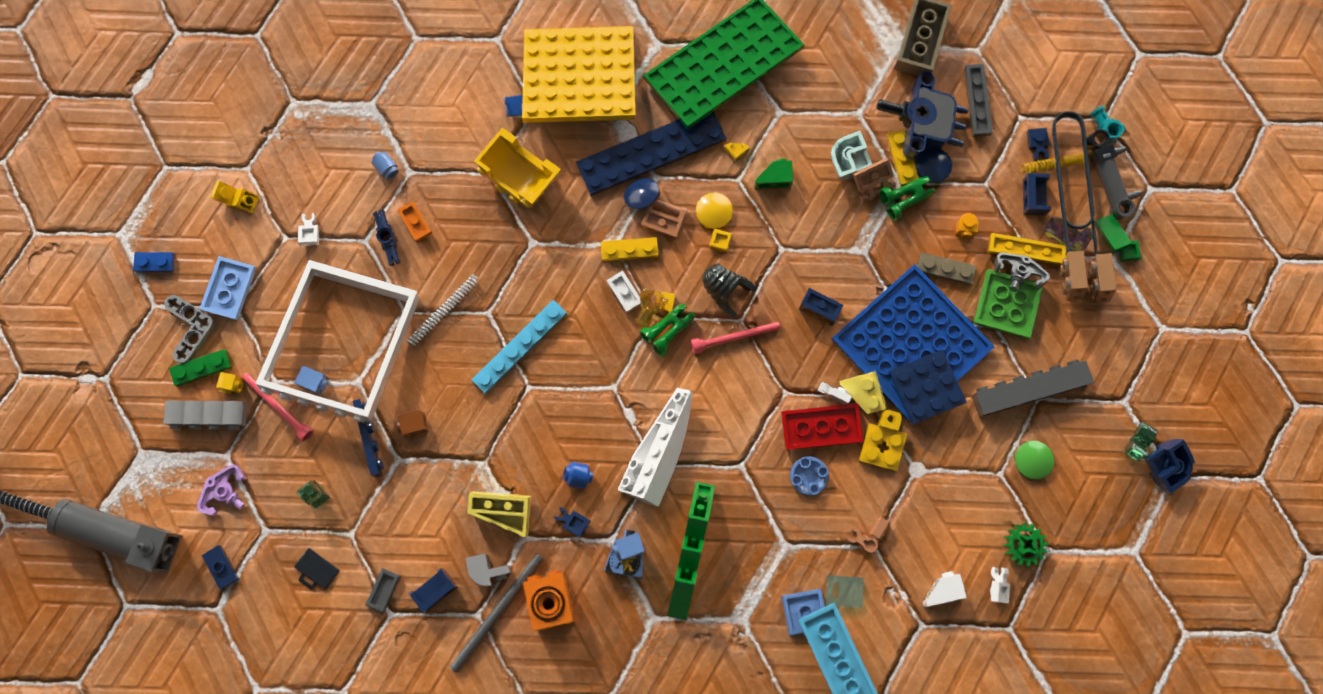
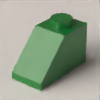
M781 158L773 161L755 180L754 189L792 188V160Z

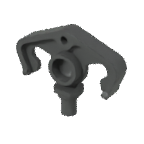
M999 253L994 262L995 272L1003 269V261L1008 262L1012 266L1011 285L1009 288L1012 292H1016L1018 287L1022 286L1030 275H1037L1041 278V280H1037L1035 283L1037 291L1050 278L1049 273L1028 256Z

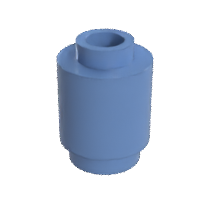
M378 152L372 157V165L383 178L390 180L398 174L399 170L396 163L386 152Z

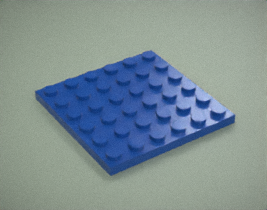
M916 264L908 269L831 339L863 374L876 371L883 395L910 424V419L889 375L890 370L943 349L958 381L995 347Z

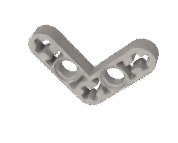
M170 295L165 299V308L191 325L173 351L174 360L182 364L191 361L214 330L215 320L179 296ZM174 301L182 306L181 310L171 305V303ZM193 309L194 316L187 319L185 316L186 311ZM201 318L207 321L209 325L206 327L197 320ZM197 334L199 337L198 342L191 344L190 337ZM185 345L191 347L192 350L186 348ZM181 352L187 355L185 359L181 358Z

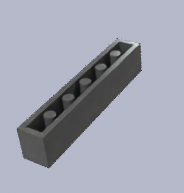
M1077 359L1068 362V366L1062 368L1060 365L1049 368L1050 371L1045 373L1039 370L1031 373V377L1025 378L1023 375L1013 378L1011 383L1002 381L994 384V388L988 389L985 386L976 389L977 393L972 395V399L979 418L1094 383L1087 361L1079 362Z

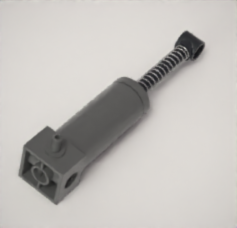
M0 491L1 506H9L16 511L24 512L25 514L29 513V515L32 514L34 517H42L44 520H48L47 531L50 535L125 559V563L151 572L168 573L182 537L180 534L156 526L140 524L68 499H62L54 507L50 508V506H45V504L41 505L40 502L36 503L30 499L21 498V496L17 497L16 494L12 495V493H7V491Z

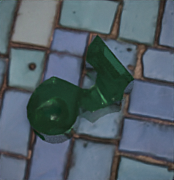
M1142 421L1136 428L1134 435L1130 438L1129 444L1125 446L1124 453L1137 461L1148 457L1149 451L1145 448L1149 447L1154 441L1158 430Z
M315 480L307 482L297 491L301 499L308 506L312 505L315 509L330 498L322 486Z

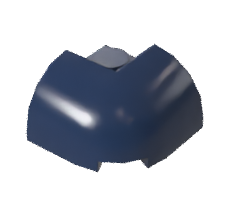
M1173 439L1156 446V451L1144 458L1151 470L1149 475L1163 491L1170 494L1191 479L1190 475L1195 461L1184 439Z

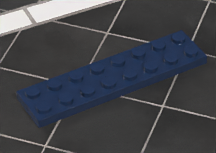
M713 112L690 129H687L680 120H676L578 160L576 165L590 196H593L726 141V136L715 112Z

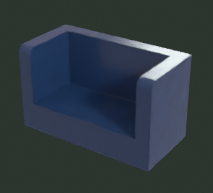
M1028 173L1023 178L1024 215L1046 216L1051 211V206H1047L1046 182L1050 179V174Z
M809 288L799 310L802 311L805 308L831 321L829 325L833 326L843 304Z
M444 568L438 569V573L417 590L409 593L423 613H427L458 587Z

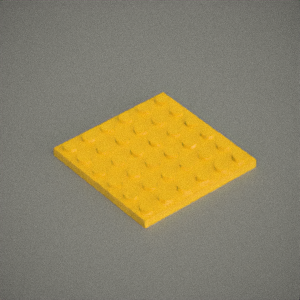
M633 27L524 30L523 123L635 120Z

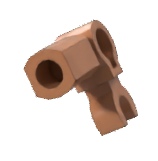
M879 517L869 533L871 537L862 536L857 528H852L857 537L852 539L847 536L846 539L850 543H858L859 547L866 553H874L878 548L877 541L882 540L891 523Z

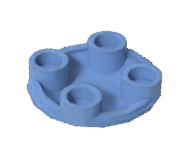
M811 456L803 457L792 466L790 480L794 489L799 493L816 495L826 487L829 470L818 458Z

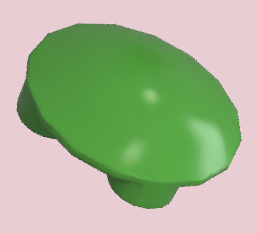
M1039 441L1023 443L1014 455L1018 470L1031 480L1046 477L1054 466V456L1051 449Z

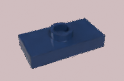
M218 545L202 555L219 590L239 580L222 545Z

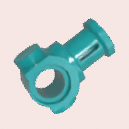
M1100 106L1089 114L1098 124L1097 130L1103 129L1109 133V144H1113L1126 132L1123 123L1114 120V118H1109L1105 111V106Z

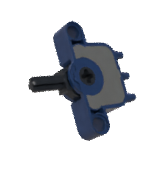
M929 71L922 72L914 82L910 102L904 101L900 105L879 99L876 105L879 111L898 115V121H902L907 129L903 154L909 160L916 159L925 147L941 149L946 144L960 147L964 145V141L952 136L954 129H966L965 124L955 121L956 112L967 114L969 109L957 105L956 99L952 95L934 90L935 77Z

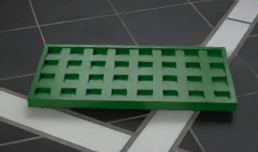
M751 0L645 73L643 78L687 129H690L804 49L805 44L764 0Z

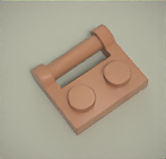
M656 198L648 206L641 227L676 239L688 208H680ZM658 207L669 212L678 214L679 216L678 218H675L670 215L654 210V208Z

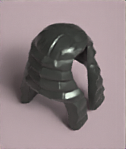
M719 263L708 267L702 277L707 293L711 294V298L715 300L719 309H722L723 313L727 314L730 318H735L737 315L728 304V298L732 291L738 285L746 291L752 290L755 292L758 288L746 277L731 272V270L726 269Z

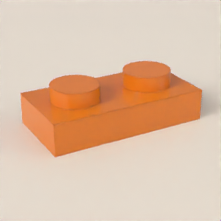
M414 201L397 210L416 243L433 234Z

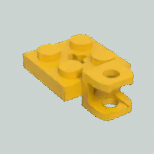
M883 410L877 425L868 423L859 461L898 471L907 433L899 431L902 418L900 413ZM890 415L893 417L891 423L888 421V416ZM884 441L886 446H888V450H884L881 453L878 444H882Z

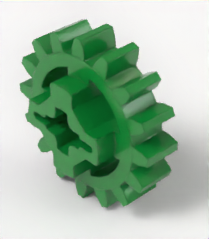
M1021 523V527L1018 524L1014 525L1015 531L1008 529L1010 536H1004L1008 543L1003 544V547H1008L1005 554L1012 555L1010 561L1017 559V565H1022L1024 562L1026 567L1030 566V562L1036 565L1038 564L1037 559H1044L1041 554L1048 552L1044 549V546H1047L1048 543L1043 542L1046 535L1039 534L1041 528L1034 530V524H1030L1027 527L1026 523ZM1026 531L1030 534L1024 536L1023 534H1020V532ZM1023 541H1027V542H1028V543H1027V547H1028V548H1024V547H1023V546L1025 545ZM1025 553H1027L1028 555H1031L1032 557H1030V558H1024V557H1021V556L1024 555Z

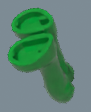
M928 176L918 178L895 190H891L888 187L880 189V199L883 205H888L902 196L912 193V196L886 207V212L893 221L896 222L901 219L902 211L928 199L936 193L935 188L924 191L922 187L931 181Z
M684 303L671 310L654 326L644 327L639 331L641 337L647 343H652L653 349L662 358L668 353L669 343L685 330L696 317L691 312L682 321L677 318L687 308ZM670 324L674 325L664 335H662L655 342H653L665 328H667Z

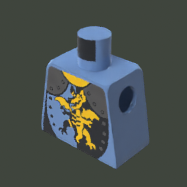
M625 530L624 537L635 534L637 532ZM612 546L604 571L642 578L643 553L622 560L621 556L616 557Z

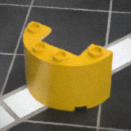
M503 127L474 160L477 166L476 171L495 184L494 188L499 193H506L514 204L520 203L526 208H532L561 173V169L549 160L545 159L543 162L520 146L517 137Z

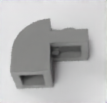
M487 554L465 558L468 573L477 584L494 586L492 578L495 577V581L507 579V575L512 574L509 565L490 569Z

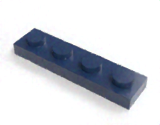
M357 399L353 401L354 407L365 409L367 403L363 400ZM366 421L364 423L358 422L370 475L375 478L383 476L381 470H384V465L377 454L379 445L377 440H374L372 434L375 432L372 421L371 423Z

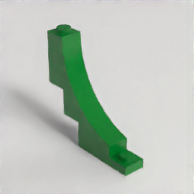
M696 482L668 609V617L687 621L715 489L714 485Z

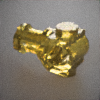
M643 288L639 296L642 309L638 318H635L634 321L641 326L650 327L649 323L653 315L657 314L659 310L665 309L668 299L660 291ZM653 294H656L657 300L655 303L651 302V297Z

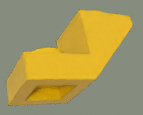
M216 181L210 198L226 206L253 213L259 196L244 188L236 189L222 181Z

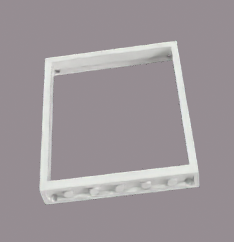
M309 260L256 381L260 392L269 396L272 394L279 395L278 397L285 401H290V399L296 400L302 406H316V409L322 412H327V410L333 411L339 417L345 418L349 416L353 417V420L364 423L366 421L371 423L419 302L418 292ZM314 275L407 302L364 410L268 382Z

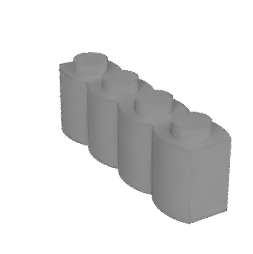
M165 401L163 424L169 426V429L181 430L184 426H189L191 430H201V427L208 426L209 430H220L221 427H228V430H240V427H246L248 404L242 401Z

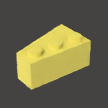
M473 491L469 493L467 513L515 532L520 536L527 537L529 532L531 496Z

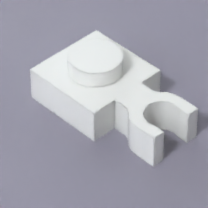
M315 213L312 214L310 220H306V215L302 214L304 226H298L299 246L319 245V227L314 225L316 223Z
M824 382L820 384L817 390L843 405H847L852 398L847 390L841 387L838 389L832 388Z

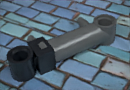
M1098 129L1086 137L1087 148L1093 151L1088 155L1092 166L1096 165L1110 204V214H1113L1115 219L1121 220L1134 213L1135 204L1132 200L1142 196L1143 193L1141 190L1130 193L1126 192L1115 158L1117 155L1126 152L1127 148L1125 146L1114 148L1113 144L1107 146L1110 142L1109 133L1106 130ZM1095 137L1099 138L1100 144L1096 143ZM1120 205L1124 207V213L1120 211Z

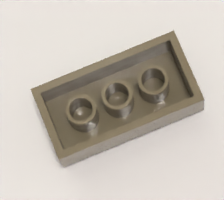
M914 0L894 70L918 77L922 72H933L952 7L951 4L937 0Z

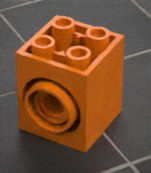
M556 570L548 572L547 577L541 578V575L527 577L528 581L523 582L533 631L576 621L566 574ZM549 598H552L555 603L551 610L546 607V601Z

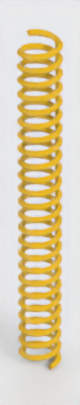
M1084 153L1059 157L1061 158L1060 167L1068 166V164L1070 166L1072 164L1075 165V163L1079 164V162L1082 164L1084 162ZM1052 158L1045 159L1044 161L1030 162V164L1024 163L1021 170L1023 172V166L1025 165V172L1027 174L1029 172L1032 173V170L1034 173L1036 170L1039 172V168L1041 171L1043 169L1046 171L1050 167L1051 169L1056 168V161Z

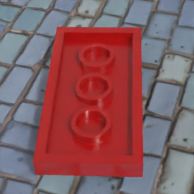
M858 403L781 411L785 451L863 443Z

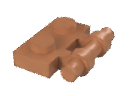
M886 158L853 173L858 191L863 192L866 190L865 194L860 196L862 202L876 199V196L880 195L879 191L882 188L888 187L893 189L896 187L894 180L888 182V179L894 177L890 162ZM881 183L879 187L873 189V186Z

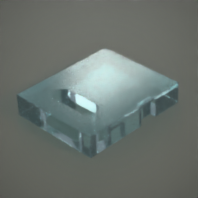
M827 575L826 606L835 603L836 606L862 608L864 578ZM834 583L838 584L837 599L833 598Z

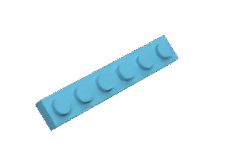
M552 300L472 381L487 394L567 315V312Z

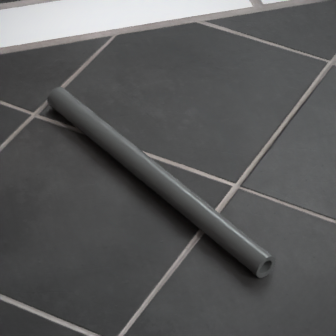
M536 553L449 666L453 671L458 672L523 588V582L528 581L527 577L532 576L543 562L544 558Z

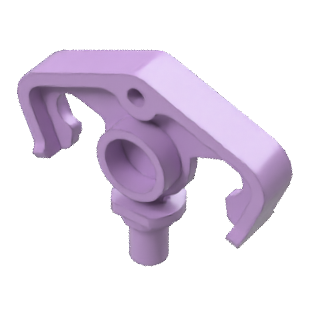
M230 465L206 479L197 504V509L200 512L217 516L215 508H207L206 503L212 498L226 501L227 505H234L239 510L245 506L239 500L238 493H233V488L228 483L231 473H236V479L239 481L247 480L239 466Z

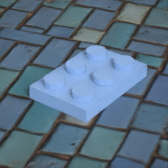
M218 256L199 309L238 321L256 267Z

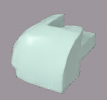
M861 131L840 138L832 147V163L840 180L853 178V173L872 165Z

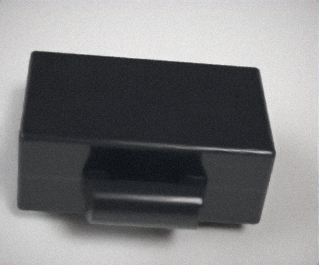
M308 548L294 565L302 573L298 581L310 590L316 585L326 590L340 571L311 548ZM303 577H308L314 583L312 585L309 584L307 581L303 579Z

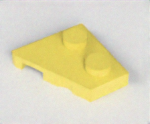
M876 371L839 381L840 385L849 392V395L867 414L887 409Z

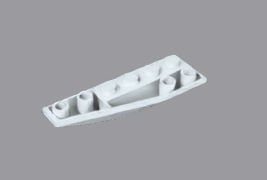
M681 388L675 390L633 454L618 491L659 507L681 453L690 416L692 391Z

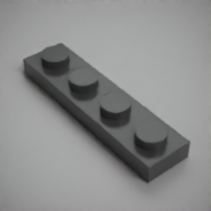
M984 64L965 65L964 71L972 137L991 136L993 132Z

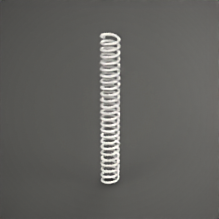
M475 275L468 277L469 280L460 285L461 288L455 291L456 294L452 293L453 297L450 296V299H447L448 302L445 301L442 307H439V310H436L434 315L428 318L429 321L425 320L426 324L423 323V326H420L421 329L417 328L415 334L409 337L410 340L406 339L407 343L416 346L415 342L419 343L418 340L421 341L420 336L424 338V335H427L425 331L430 332L429 329L432 330L431 326L435 327L434 323L438 324L437 321L440 322L438 317L443 319L442 315L446 316L444 312L448 314L447 309L451 311L450 307L454 308L451 303L457 305L455 301L459 303L458 299L462 300L459 295L465 297L463 293L467 295L465 290L470 292L467 286L473 289L471 285L475 287L473 282L478 284L475 278H478Z

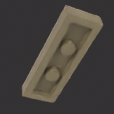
M922 252L919 254L917 267L926 275L967 285L973 284L976 271L975 265Z

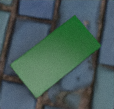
M1113 214L1095 221L1096 228L1113 253L1131 246V240Z

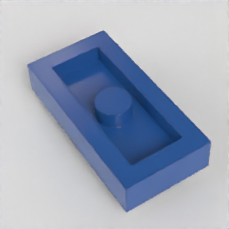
M135 252L133 271L136 273L174 272L175 254L172 252Z

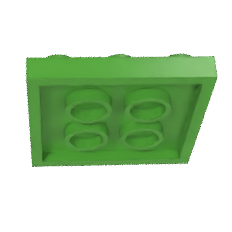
M987 269L973 324L1029 340L1032 335L1043 287L1037 291L1036 282L1025 280L1024 284L1019 286L1016 292H1012L1009 289L1011 275Z

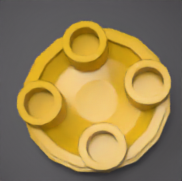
M709 193L698 201L696 215L705 228H721L731 221L733 214L732 204L724 195Z

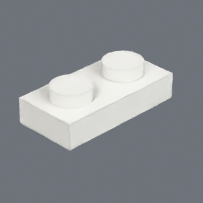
M623 271L606 280L626 313L643 304V301Z

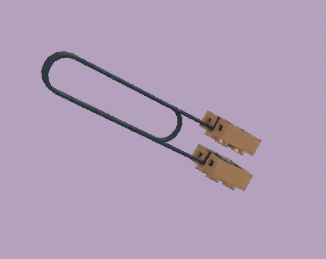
M1065 111L1056 116L1052 125L1061 213L1067 248L1066 259H1063L1062 265H1060V275L1064 277L1062 293L1066 295L1067 301L1083 300L1088 289L1084 251L1070 252L1068 227L1080 230L1092 225L1095 257L1094 261L1090 262V267L1087 270L1088 279L1092 280L1090 296L1094 297V303L1110 302L1116 292L1112 253L1098 254L1085 123L1078 113ZM1066 117L1075 119L1081 127L1091 217L1088 223L1081 226L1071 224L1066 218L1056 123Z

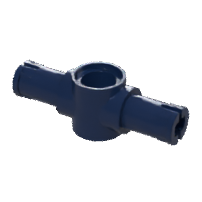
M379 210V214L375 211L373 216L378 227L376 229V238L380 242L382 250L386 253L389 266H395L394 262L398 265L401 261L396 250L397 237L393 233L391 225L388 224L385 210ZM391 235L389 240L383 241L384 236Z

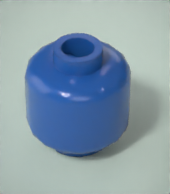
M571 462L568 466H565L563 481L566 482L568 487L584 489L588 483L592 482L593 472L590 471L587 464Z

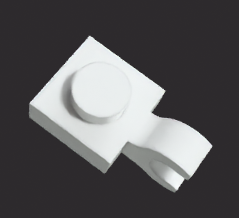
M992 567L991 574L995 581H992L990 589L991 601L1009 604L1010 583H1007L1009 571L1007 568H1001V574L999 575V568Z

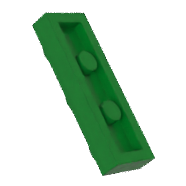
M223 349L170 367L169 370L174 386L178 387L231 369L232 366L227 350Z

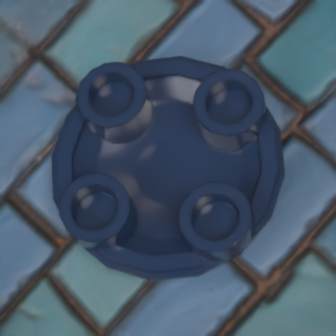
M928 148L923 150L916 158L915 167L919 177L928 176L931 180L929 182L939 184L950 175L952 161L945 151Z
M642 178L628 186L624 194V201L628 207L643 212L660 196L661 192L654 180Z

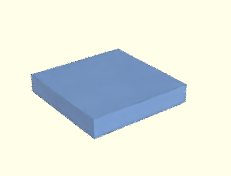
M821 589L781 596L789 636L803 634L798 619L825 607Z

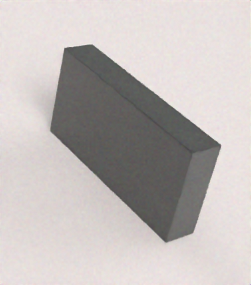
M382 568L365 606L385 613L401 575Z

